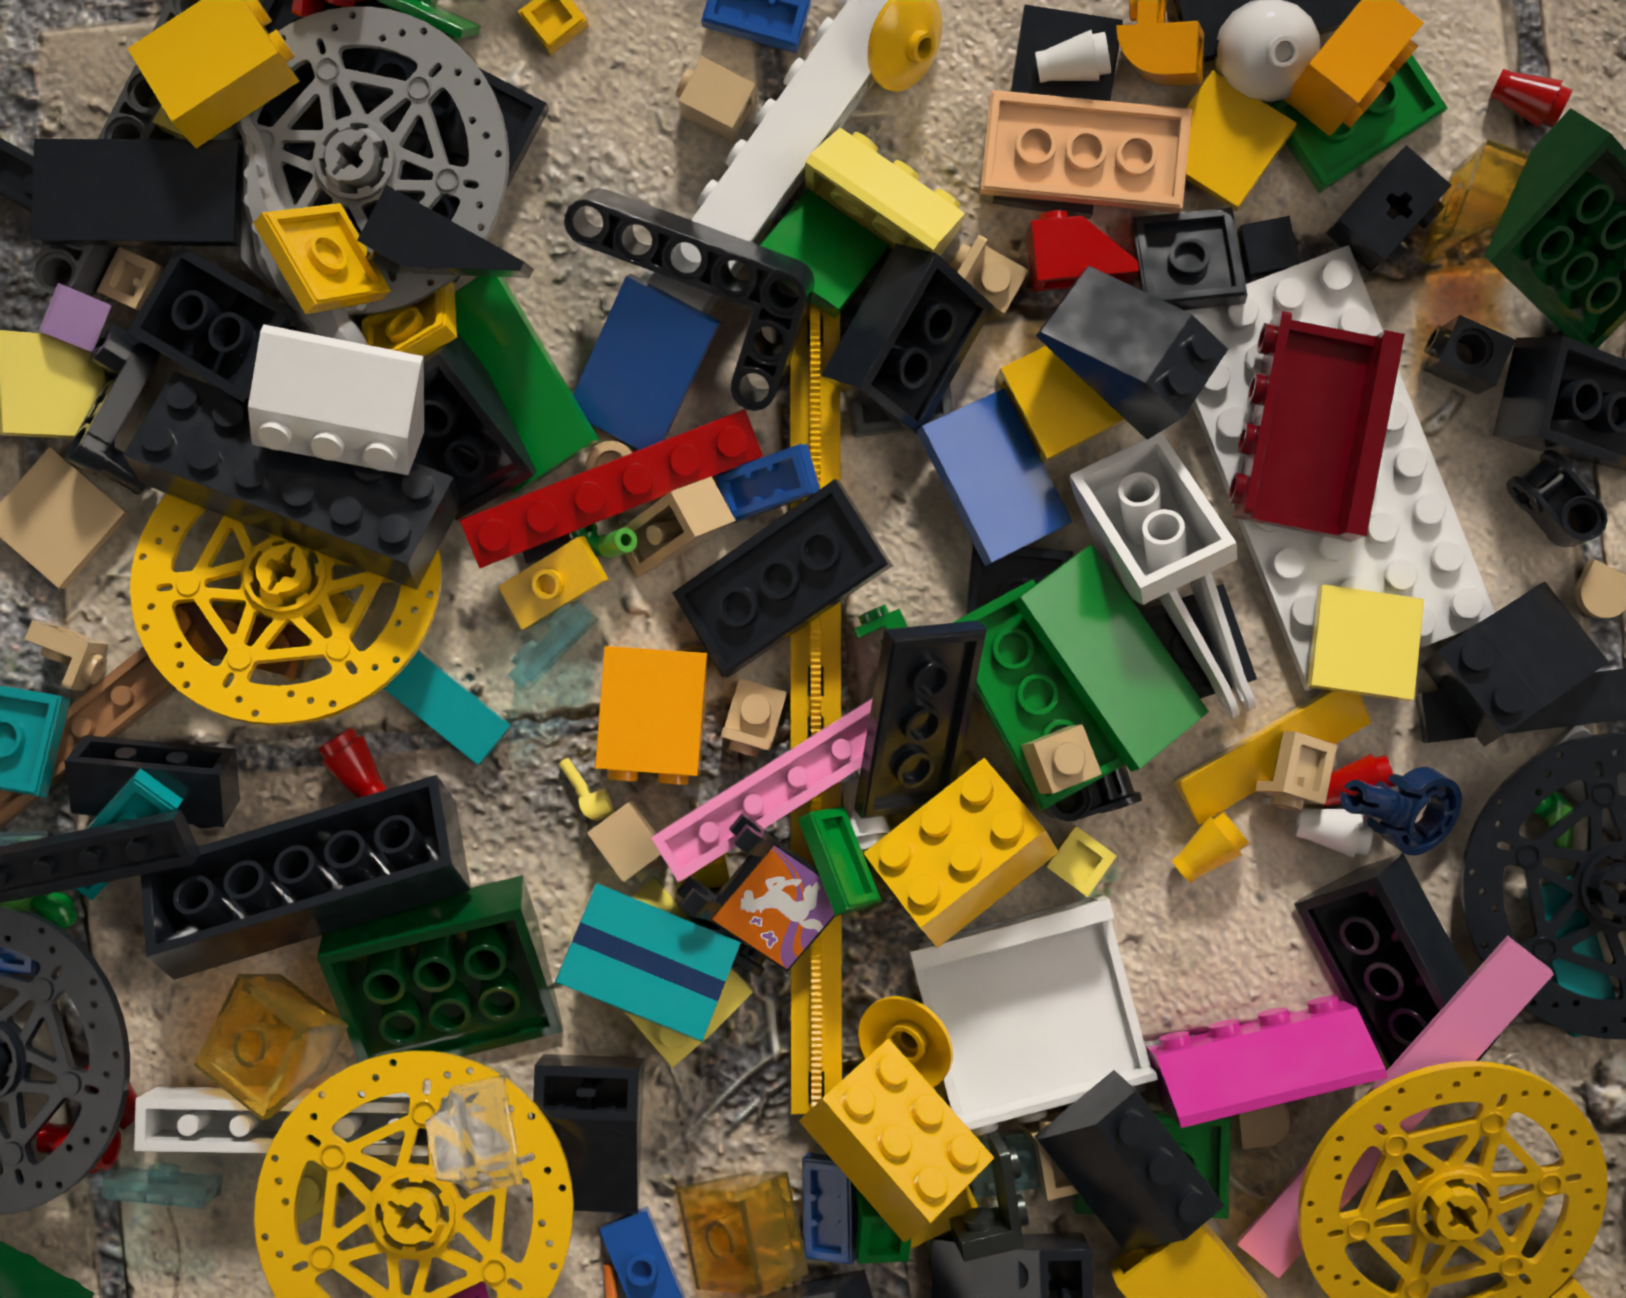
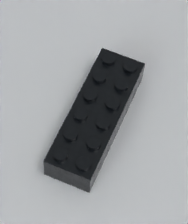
M175 371L172 373L123 453V456L141 484L415 590L418 589L461 507L454 477L415 462L412 464L409 475L252 445L248 413L249 399L246 398L245 402H242L218 387Z
M433 775L198 846L201 855L194 865L140 875L146 957L175 980L471 890L456 801L438 775Z

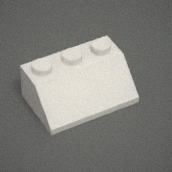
M263 325L260 331L248 403L252 445L373 468L380 471L409 475L424 434V356Z

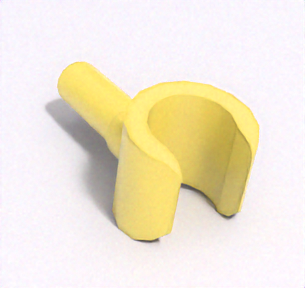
M569 758L564 759L558 764L576 790L575 793L579 797L581 811L586 817L599 821L615 812L610 796L605 788L590 793L588 785Z

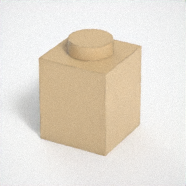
M701 56L695 70L693 71L688 68L678 84L676 97L679 98L681 115L683 118L735 144L757 102L756 83Z
M1083 724L1068 726L1021 745L1039 794H1053L1102 775Z
M633 800L626 803L587 832L623 883L633 875L641 883L665 865L659 857L661 855L651 839V836L657 832Z

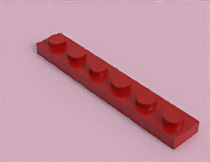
M741 409L460 519V523L480 569L665 496L670 491L761 458L763 454L746 409Z

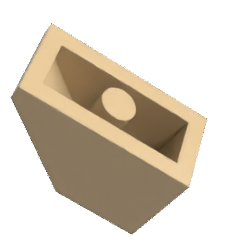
M712 476L670 491L622 527L631 529L637 537L636 548L625 554L637 578L706 542L736 521Z

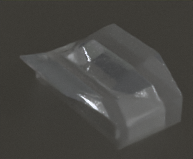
M505 1075L452 1086L446 1102L434 1115L425 1121L436 1180L460 1185L469 1194L523 1184L524 1177Z

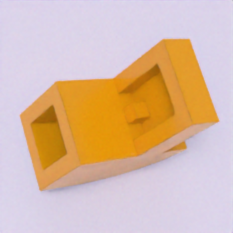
M1129 0L1131 22L1137 21V24L1116 25L1117 38L1123 53L1136 72L1146 80L1163 86L1202 85L1205 34L1199 21L1165 23L1166 0Z

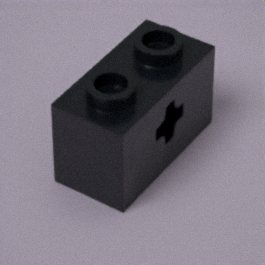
M1406 145L1390 160L1327 230L1326 234L1341 247L1349 245L1354 259L1369 272L1383 261L1391 266L1411 246L1412 242L1406 237L1417 224L1425 229L1445 208L1446 205L1439 199L1452 185ZM1390 206L1397 211L1393 220L1386 214Z

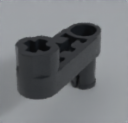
M111 323L99 337L89 359L93 364L109 372V375L67 450L65 460L94 476L101 473L128 488L132 493L139 495L146 488V485L139 482L123 456L124 452L115 447L114 439L151 374L160 352L127 333L128 331L115 323Z

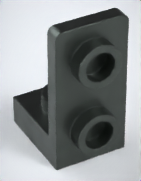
M998 1132L987 1134L989 1150L994 1157L991 1163L998 1207H976L966 1211L964 1215L949 1218L952 1238L964 1262L1025 1248L1021 1227L1028 1225L1029 1219L1022 1195L1016 1194L1014 1181L1022 1176L1021 1166L1015 1148H1007Z

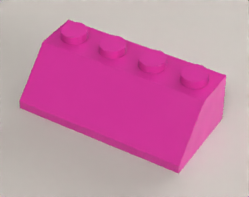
M1335 995L1311 999L1307 1002V1009L1289 1013L1286 1007L1268 1009L1258 1013L1259 1020L1239 1025V1020L1237 1019L1215 1022L1208 1026V1033L1190 1037L1187 1031L1169 1033L1159 1037L1160 1044L1147 1047L1151 1066L1156 1071L1158 1080L1155 1082L1161 1106L1180 1128L1388 1077L1385 1066L1357 1007L1344 1000L1339 1001L1338 996Z

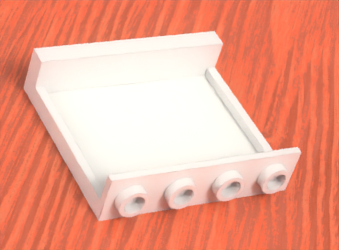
M1100 894L961 931L938 948L931 940L908 946L923 1005L934 1012L942 1021L952 1041L953 1062L948 1075L943 1080L950 1107L975 1136L985 1135L999 1128L998 1123L1017 1118L1019 1123H1028L1045 1118L1048 1115L1047 1109L1067 1105L1068 1108L1113 1070L1134 1087L1138 1093L1147 1089L1146 1083L1158 1080L1157 1073L1150 1066L1111 922L1112 919H1115L1110 899Z

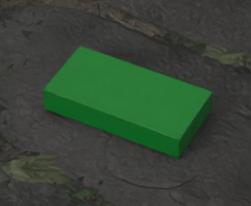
M844 806L813 811L800 817L798 822L835 916L867 909L880 903V895Z

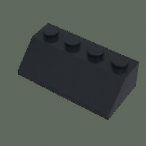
M1404 853L1362 866L1294 903L1344 1000L1357 1007L1387 1071L1470 978ZM1499 1035L1490 1044V1046L1481 1054V1056L1476 1061H1480L1482 1059V1057L1487 1053V1051L1491 1048V1046L1496 1042V1040L1501 1035Z

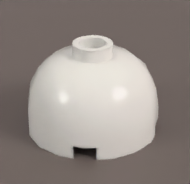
M1284 0L1250 1L1233 11L1221 26L1217 37L1219 43L1217 46V57H1215V68L1217 73L1224 77L1230 86L1249 98L1259 99L1264 103L1284 100L1290 96L1291 88L1320 51L1318 30L1312 18L1294 3Z

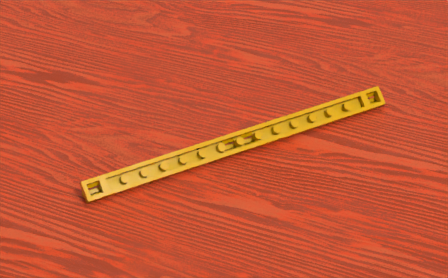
M810 302L790 361V447L798 444L808 445L821 489L834 479L841 482L840 390L821 376L840 343V312L834 319ZM808 320H810V346H808ZM820 320H823V346H820ZM805 499L791 503L790 510ZM841 602L790 635L791 749L808 739V716H811V736L821 730V716H823V729L841 718ZM808 666H811V696H808ZM821 666H823V696H821ZM841 781L791 811V851L815 867L816 865L798 819L809 812L841 807ZM842 915L834 917L791 967V1114H806L822 1099V1072H824V1096L842 1081ZM809 1072H811V1100H809Z

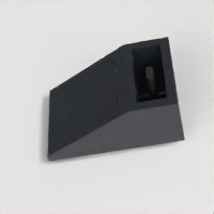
M543 1054L534 1066L533 1102L547 1118L561 1143L572 1180L574 1211L638 1213L645 1058ZM546 1167L545 1171L551 1172L550 1167ZM563 1184L559 1186L562 1190L566 1189L565 1185Z
M1083 1232L1023 1234L1025 1248L964 1262L952 1236L935 1237L930 1239L932 1298H1093L1092 1249Z

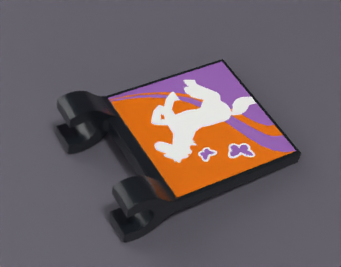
M741 813L729 830L736 835L733 839L734 844L750 855L717 894H714L697 878L691 875L688 876L677 890L678 895L684 898L680 905L692 916L711 921L788 972L834 919L835 914L817 868L774 839L751 817Z

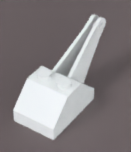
M1160 432L1148 440L1144 439L1071 474L1072 492L1095 546L1127 594L1142 605L1159 598L1210 681L1224 711L1229 718L1233 719L1240 715L1234 695L1176 590L1190 583L1225 674L1238 700L1246 711L1256 708V702L1246 680L1211 573L1237 560L1236 541L1163 433Z

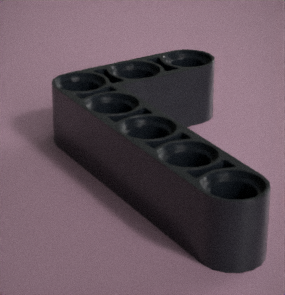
M591 189L568 207L564 215V226L567 234L578 244L753 308L752 317L731 380L730 390L733 399L746 410L758 411L771 404L785 380L814 291V275L807 264L798 259L607 189ZM585 206L593 207L601 214L603 227H596L587 220ZM634 224L642 225L650 232L652 238L651 245L642 244L636 239L633 233ZM686 242L696 246L701 255V262L696 263L686 259L681 251V243ZM729 261H740L745 264L749 270L750 279L740 280L734 277L729 269ZM783 278L794 282L798 287L799 297L790 298L783 295L778 290L777 280ZM769 326L779 330L783 336L784 343L773 344L767 341L763 336L762 327ZM756 373L763 376L769 388L758 389L749 382L747 374Z

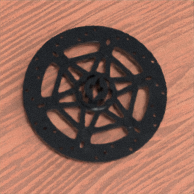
M1603 733L1568 740L1550 747L1518 767L1499 785L1479 813L1468 838L1461 869V901L1468 934L1476 953L1483 963L1507 935L1517 942L1508 924L1504 909L1502 893L1504 868L1507 865L1523 868L1535 932L1526 941L1518 944L1546 966L1556 958H1561L1618 978L1620 988L1618 998L1604 999L1576 993L1549 979L1531 999L1533 1003L1529 1005L1528 1002L1524 1008L1547 1023L1566 1031L1602 1039L1626 1040V955L1618 936L1620 932L1626 931V890H1612V887L1603 884V881L1607 880L1613 883L1615 881L1625 882L1624 885H1626V861L1619 859L1624 858V853H1626V816L1624 814L1626 796L1619 793L1617 784L1618 774L1626 772V733ZM1558 752L1561 753V756L1559 758L1557 757ZM1596 762H1599V766H1600V775H1599V776L1596 775V769H1595V763H1596ZM1545 770H1548L1547 776H1544ZM1578 780L1583 782L1585 799L1538 838L1530 840L1519 834V829L1523 822L1544 799L1572 782ZM1539 789V793L1536 795L1535 791ZM1501 799V804L1498 805L1497 801ZM1604 808H1608L1619 836L1616 841L1602 843V810ZM1583 817H1588L1587 849L1585 851L1554 846L1555 840ZM1499 821V826L1496 827L1495 823ZM1499 842L1508 843L1510 849H1500L1497 847V844ZM1548 856L1576 861L1572 877L1567 879L1544 866L1542 863L1543 858ZM1471 869H1474L1473 874L1469 873ZM1543 877L1569 892V897L1549 920H1546L1539 882ZM1483 888L1484 891L1480 894L1479 891ZM1596 903L1616 913L1613 914V919L1601 917L1603 912ZM1495 905L1496 908L1492 911L1491 908ZM1578 909L1586 918V924L1557 939L1555 934L1575 910ZM1602 931L1613 961L1606 963L1577 953L1572 948L1574 945ZM1483 942H1486V945L1484 947H1481V944Z
M0 905V946L18 951L32 958L40 965V971L33 980L0 972V986L12 988L19 992V995L0 1011V1103L7 1102L11 1127L10 1135L0 1115V1159L3 1166V1173L0 1174V1215L30 1210L54 1200L83 1180L97 1165L112 1142L124 1113L130 1081V1048L126 1024L117 996L107 976L85 947L64 929L37 914L20 908ZM62 967V968H63V971H62V973H61V974L59 975V977H58V976H57V973H58V971L60 970V968ZM65 991L72 999L84 1026L88 1043L89 1069L77 1067L73 1060L57 1005V1000ZM33 1001L35 1008L22 1029L13 1021V1017ZM44 1019L46 1020L56 1058L32 1047V1041ZM32 1064L56 1075L57 1080L42 1081L30 1079ZM90 1086L97 1087L99 1092L92 1090ZM22 1093L47 1094L49 1096L48 1102L27 1126ZM67 1098L78 1101L81 1104V1111L72 1130L54 1152L41 1162H38L34 1157L31 1142Z

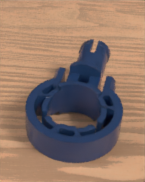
M1419 767L1407 772L1403 776L1398 774L1390 775L1388 780L1398 787L1387 785L1382 781L1375 785L1367 784L1360 780H1351L1346 783L1345 788L1358 792L1356 795L1341 792L1340 800L1346 812L1369 816L1367 819L1368 827L1378 832L1385 841L1406 855H1421L1440 844L1452 830L1461 810L1462 794L1458 784L1431 767ZM1426 806L1422 813L1423 817L1415 823L1418 814Z

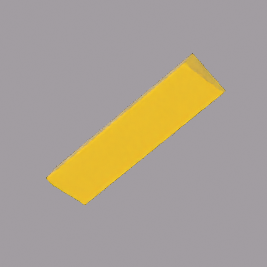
M1325 690L1176 778L1172 783L1197 825H1200L1209 816L1213 817L1256 792L1257 781H1273L1283 732L1296 731L1337 744L1372 722L1361 695Z

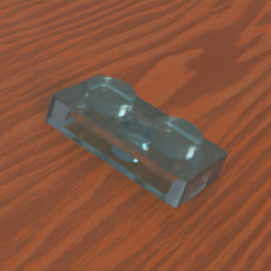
M580 602L574 608L569 604L564 605L548 621L547 626L551 631L538 644L530 640L514 655L511 662L515 667L507 676L522 690H530L599 618L586 605Z

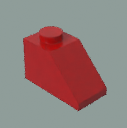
M1062 210L1044 212L1038 215V220H1031L1026 232L1032 292L1070 289L1082 271L1088 266L1125 283H1131L1139 271L1138 261L1083 216L1068 217V212Z

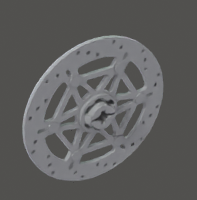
M376 7L329 9L306 16L280 29L278 32L283 39L286 38L285 42L295 55V58L288 62L293 72L302 65L311 63L315 79L273 127L258 125L257 123L264 105L250 113L249 116L259 129L267 145L275 188L286 209L312 207L320 192L325 191L333 199L331 204L340 203L344 210L350 209L362 232L368 220L364 208L376 204L385 186L388 185L399 192L425 193L424 198L419 203L429 209H432L443 196L458 198L460 204L451 221L488 240L500 215L506 195L509 176L508 137L497 98L486 77L465 51L443 32L422 20L401 12ZM321 42H324L325 49H326V53H325V54H322V53H321V50H320V43H321ZM352 48L385 50L416 62L417 69L406 81L345 69L342 52ZM442 66L441 70L436 74V76L431 77L434 71L438 67ZM360 84L393 91V95L369 114H366L353 90V86ZM336 86L340 88L352 112L350 116L336 120L332 92ZM442 91H448L453 98L465 126L469 149V162L465 167L449 165L431 103ZM320 97L323 129L291 130V127L316 98ZM407 101H411V105L397 129L391 132L383 125V120ZM419 118L423 119L434 154L431 159L403 148V144ZM233 124L210 140H238L243 145L240 246L232 247L254 274L263 280V274L254 250V237L246 216L244 202L242 203V199H244V170L246 167L245 147L243 140H239L241 134L237 126ZM285 143H315L313 158L311 160L303 159L284 151L283 146ZM498 153H502L501 157L498 158ZM359 155L363 162L357 168L353 160ZM408 162L432 172V180H400L403 164ZM285 164L313 175L296 205L293 203L283 170ZM466 183H478L479 186L476 189L468 188ZM484 226V230L480 231V227ZM366 246L369 253H371L372 249ZM376 264L391 292L382 301L369 303L366 312L354 311L349 315L379 314L408 307L435 294V291L448 285L459 275L415 274L400 266L396 273V280L393 282L390 271ZM431 281H434V284L430 286L429 283Z

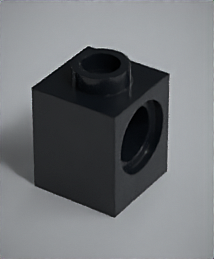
M1459 315L1443 326H1436L1431 333L1424 349V353L1430 356L1423 371L1478 395L1496 386L1516 339ZM1457 342L1465 344L1471 350V364L1464 363L1457 356Z

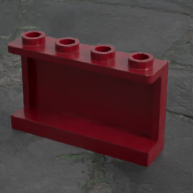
M1281 311L1270 321V324L1264 323L1258 339L1257 353L1264 354L1261 372L1260 374L1254 373L1248 391L1247 401L1250 404H1254L1251 423L1243 425L1239 437L1238 453L1245 455L1241 474H1234L1229 489L1228 502L1235 504L1232 518L1351 542L1367 537L1405 334L1384 330L1377 336H1371L1291 320V312Z

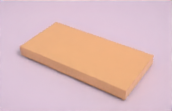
M991 90L980 194L1180 213L1183 209L1192 109Z

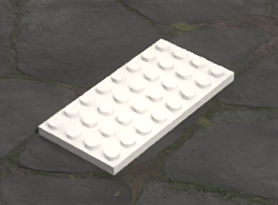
M1349 245L1246 284L1248 296L1245 304L1184 310L1192 314L1228 348V351L1192 404L1227 495H1229L1234 474H1241L1245 454L1238 453V443L1243 425L1251 423L1254 404L1248 403L1247 398L1254 373L1260 374L1264 354L1257 353V344L1264 323L1270 324V321L1278 313L1286 311L1292 313L1291 320L1371 336H1377L1383 331ZM1399 369L1367 537L1351 542L1237 519L1305 691L1315 689L1307 687L1317 589L1322 584L1424 599L1419 648L1469 630L1495 613Z

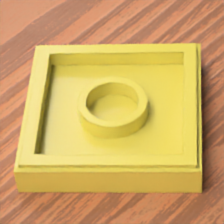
M0 330V435L74 439L77 430L105 382L104 369L89 361L91 357L90 351L50 335Z
M1325 584L1319 586L1317 589L1307 687L1406 702L1414 700L1424 599Z

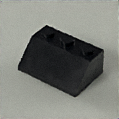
M896 243L821 376L850 399L918 436L916 430L929 422L994 305L937 253Z
M1115 1070L1110 1072L1034 1136L1125 1252L1183 1241L1225 1206L1137 1090Z

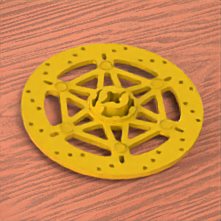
M166 494L160 501L140 536L131 569L130 599L135 627L145 651L160 673L181 694L197 705L235 721L267 726L298 725L326 719L356 707L386 687L404 670L416 655L429 632L439 603L442 585L440 547L418 589L415 590L401 584L396 606L385 628L371 646L365 651H359L351 642L352 637L380 585L395 581L369 571L333 580L334 565H353L268 533L269 538L253 546L244 524L226 516H223L194 569L192 571L174 572L175 562L186 535L207 509ZM231 532H235L245 557L242 560L211 567L228 535ZM314 557H316V558L318 559V561H319V563H316V564H315V573H314V571H313V568H314L313 558H314ZM241 574V588L238 590L207 588L209 582ZM173 587L169 591H159L161 588ZM364 587L346 622L340 623L330 601V596ZM260 590V597L258 598L256 591ZM196 602L228 649L220 665L212 666L206 662L188 643L176 618L175 607L178 604ZM213 602L246 603L235 634L229 632L212 607ZM321 608L331 628L332 636L324 638L305 620L306 616ZM261 614L273 619L252 646H248L247 643L256 616ZM288 623H293L312 641L310 646L268 650L269 646ZM326 658L332 666V672L329 675L305 683L274 686L250 682V678L259 664ZM348 664H354L358 672L351 674L347 669ZM231 676H234L230 686L225 688V685L228 682L229 678Z
M412 1050L394 1052L366 1059L333 1075L309 1093L284 1121L266 1154L258 1179L254 1209L255 1238L260 1263L275 1298H331L317 1280L318 1275L330 1269L340 1273L373 1298H448L479 1282H485L497 1292L496 1298H548L558 1280L569 1250L574 1219V1197L568 1162L556 1133L539 1107L512 1081L490 1067L454 1054ZM392 1059L396 1060V1065H392ZM468 1067L473 1069V1073L468 1072ZM445 1072H450L451 1077H447ZM374 1074L379 1076V1080L374 1079ZM426 1079H429L431 1082L429 1094L424 1092ZM321 1091L325 1092V1097L320 1095ZM360 1091L365 1093V1097L360 1095ZM397 1093H407L410 1097L408 1115L351 1142H346L333 1131L334 1125L342 1117L367 1102ZM448 1096L458 1099L484 1113L504 1131L512 1142V1147L498 1155L486 1149L441 1116L443 1098ZM487 1102H491L493 1107H488ZM509 1105L513 1106V1111L508 1110ZM313 1113L317 1114V1119L313 1118ZM529 1113H534L535 1118H530ZM420 1128H424L427 1131L428 1165L414 1164L410 1160ZM403 1131L405 1133L396 1166L387 1164L363 1151L365 1147L396 1132ZM309 1134L320 1140L321 1145L312 1142L308 1138ZM440 1135L447 1136L475 1156L478 1162L445 1171L442 1167ZM529 1153L535 1155L534 1159L526 1163L520 1161L521 1157ZM274 1155L278 1156V1160L274 1159ZM313 1160L327 1170L320 1239L304 1245L301 1243L298 1234L297 1199L304 1170L308 1161ZM348 1162L355 1163L381 1176L380 1182L373 1191L368 1190L348 1169ZM550 1167L551 1172H546L545 1168ZM485 1173L490 1175L491 1180L465 1199L460 1197L455 1181ZM409 1177L408 1183L396 1181ZM277 1178H281L282 1183H279ZM525 1178L530 1182L532 1190L533 1224L526 1254L521 1262H514L502 1253L508 1185ZM342 1182L365 1206V1210L342 1227L337 1228L335 1226L339 1183ZM563 1184L565 1185L566 1189L562 1190L559 1186ZM489 1195H493L495 1197L492 1235L491 1240H486L464 1217V1213ZM285 1198L289 1199V1203H288V1204L285 1203V1201H284ZM414 1202L420 1204L423 1208L415 1221L407 1216L411 1208L410 1206ZM445 1206L449 1208V1217L447 1212H445ZM539 1220H544L546 1224H540ZM365 1224L369 1226L375 1240L374 1242L345 1250L340 1248V1241ZM460 1232L483 1256V1260L477 1261L451 1249L448 1244L455 1233ZM264 1233L268 1235V1239L264 1237ZM547 1240H551L553 1245H548ZM421 1241H425V1242H432V1243H428V1244H425V1245H421L420 1242H421ZM278 1251H281L283 1253V1256H280L278 1254ZM385 1253L387 1255L389 1289L384 1288L353 1266L352 1261ZM434 1257L467 1272V1275L431 1292L425 1291V1285ZM400 1259L417 1260L419 1262L410 1295H405L402 1290ZM302 1261L308 1263V1266L301 1270L295 1269V1264ZM551 1263H555L557 1267L553 1268ZM508 1279L516 1280L522 1285V1288L515 1287Z
M1483 1061L1449 1062L1414 1070L1388 1081L1358 1100L1340 1116L1317 1146L1306 1168L1298 1197L1297 1225L1302 1251L1312 1274L1329 1298H1428L1433 1287L1496 1272L1503 1277L1500 1283L1479 1293L1460 1298H1548L1565 1283L1583 1261L1600 1228L1606 1207L1608 1190L1604 1152L1591 1123L1578 1106L1556 1086L1529 1071L1510 1065ZM1458 1102H1479L1474 1115L1470 1118L1406 1132L1400 1127L1402 1120L1429 1108ZM1519 1112L1529 1117L1549 1134L1560 1155L1557 1162L1542 1166L1538 1165L1506 1131L1505 1127L1513 1113ZM1379 1123L1384 1128L1382 1130H1377L1375 1128V1125ZM1463 1135L1445 1160L1440 1159L1423 1147L1427 1143ZM1485 1136L1479 1161L1477 1163L1465 1161L1479 1139ZM1504 1144L1524 1167L1518 1170L1492 1171L1498 1146ZM1369 1147H1377L1382 1154L1358 1208L1339 1212L1342 1193L1353 1167ZM1408 1153L1429 1166L1422 1170L1417 1177L1412 1175L1403 1160V1157ZM1394 1169L1397 1170L1405 1182L1407 1190L1377 1203L1390 1172ZM1530 1184L1527 1187L1499 1197L1498 1188L1500 1186ZM1472 1185H1474V1186L1477 1185L1478 1194H1477V1192L1475 1191V1189L1473 1188ZM1564 1194L1560 1215L1549 1238L1534 1257L1526 1258L1522 1254V1250L1546 1199L1551 1196ZM1526 1204L1513 1234L1507 1236L1497 1219L1498 1215ZM1406 1208L1407 1218L1405 1220L1375 1222L1380 1218ZM1427 1212L1432 1218L1429 1222L1427 1220ZM1488 1229H1491L1500 1244V1249L1492 1251L1476 1239L1483 1236ZM1413 1235L1408 1258L1404 1261L1401 1260L1381 1240L1383 1237ZM1365 1240L1401 1276L1396 1288L1388 1291L1367 1279L1348 1258L1345 1251L1346 1246L1350 1243ZM1427 1243L1438 1244L1439 1247L1431 1259L1421 1269ZM1459 1246L1465 1247L1481 1258L1478 1261L1444 1268ZM1521 1274L1527 1275V1278L1520 1279L1519 1276Z

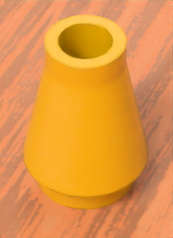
M1223 811L1215 819L1209 816L1182 851L1171 861L1191 884L1199 877L1243 856L1241 850L1249 845L1250 842Z

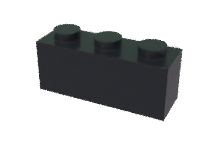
M84 735L64 761L71 814L90 815L96 818L140 768L183 799L177 810L182 809L187 823L198 828L224 827L240 801L235 748Z

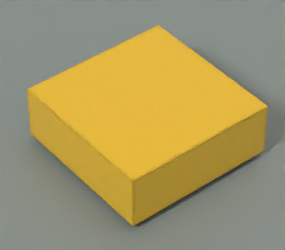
M532 0L517 11L520 19L550 56L589 27L587 19L572 0Z

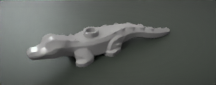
M247 115L235 123L242 136L245 147L244 205L254 237V250L263 274L264 284L272 289H277L286 306L296 312L293 321L297 331L367 345L363 334L356 324L349 319L348 315L354 311L366 312L369 303L305 314L253 225V222L262 212L287 209L279 198L274 185L267 145L251 117Z

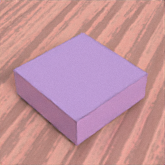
M58 283L39 331L93 352L112 305Z

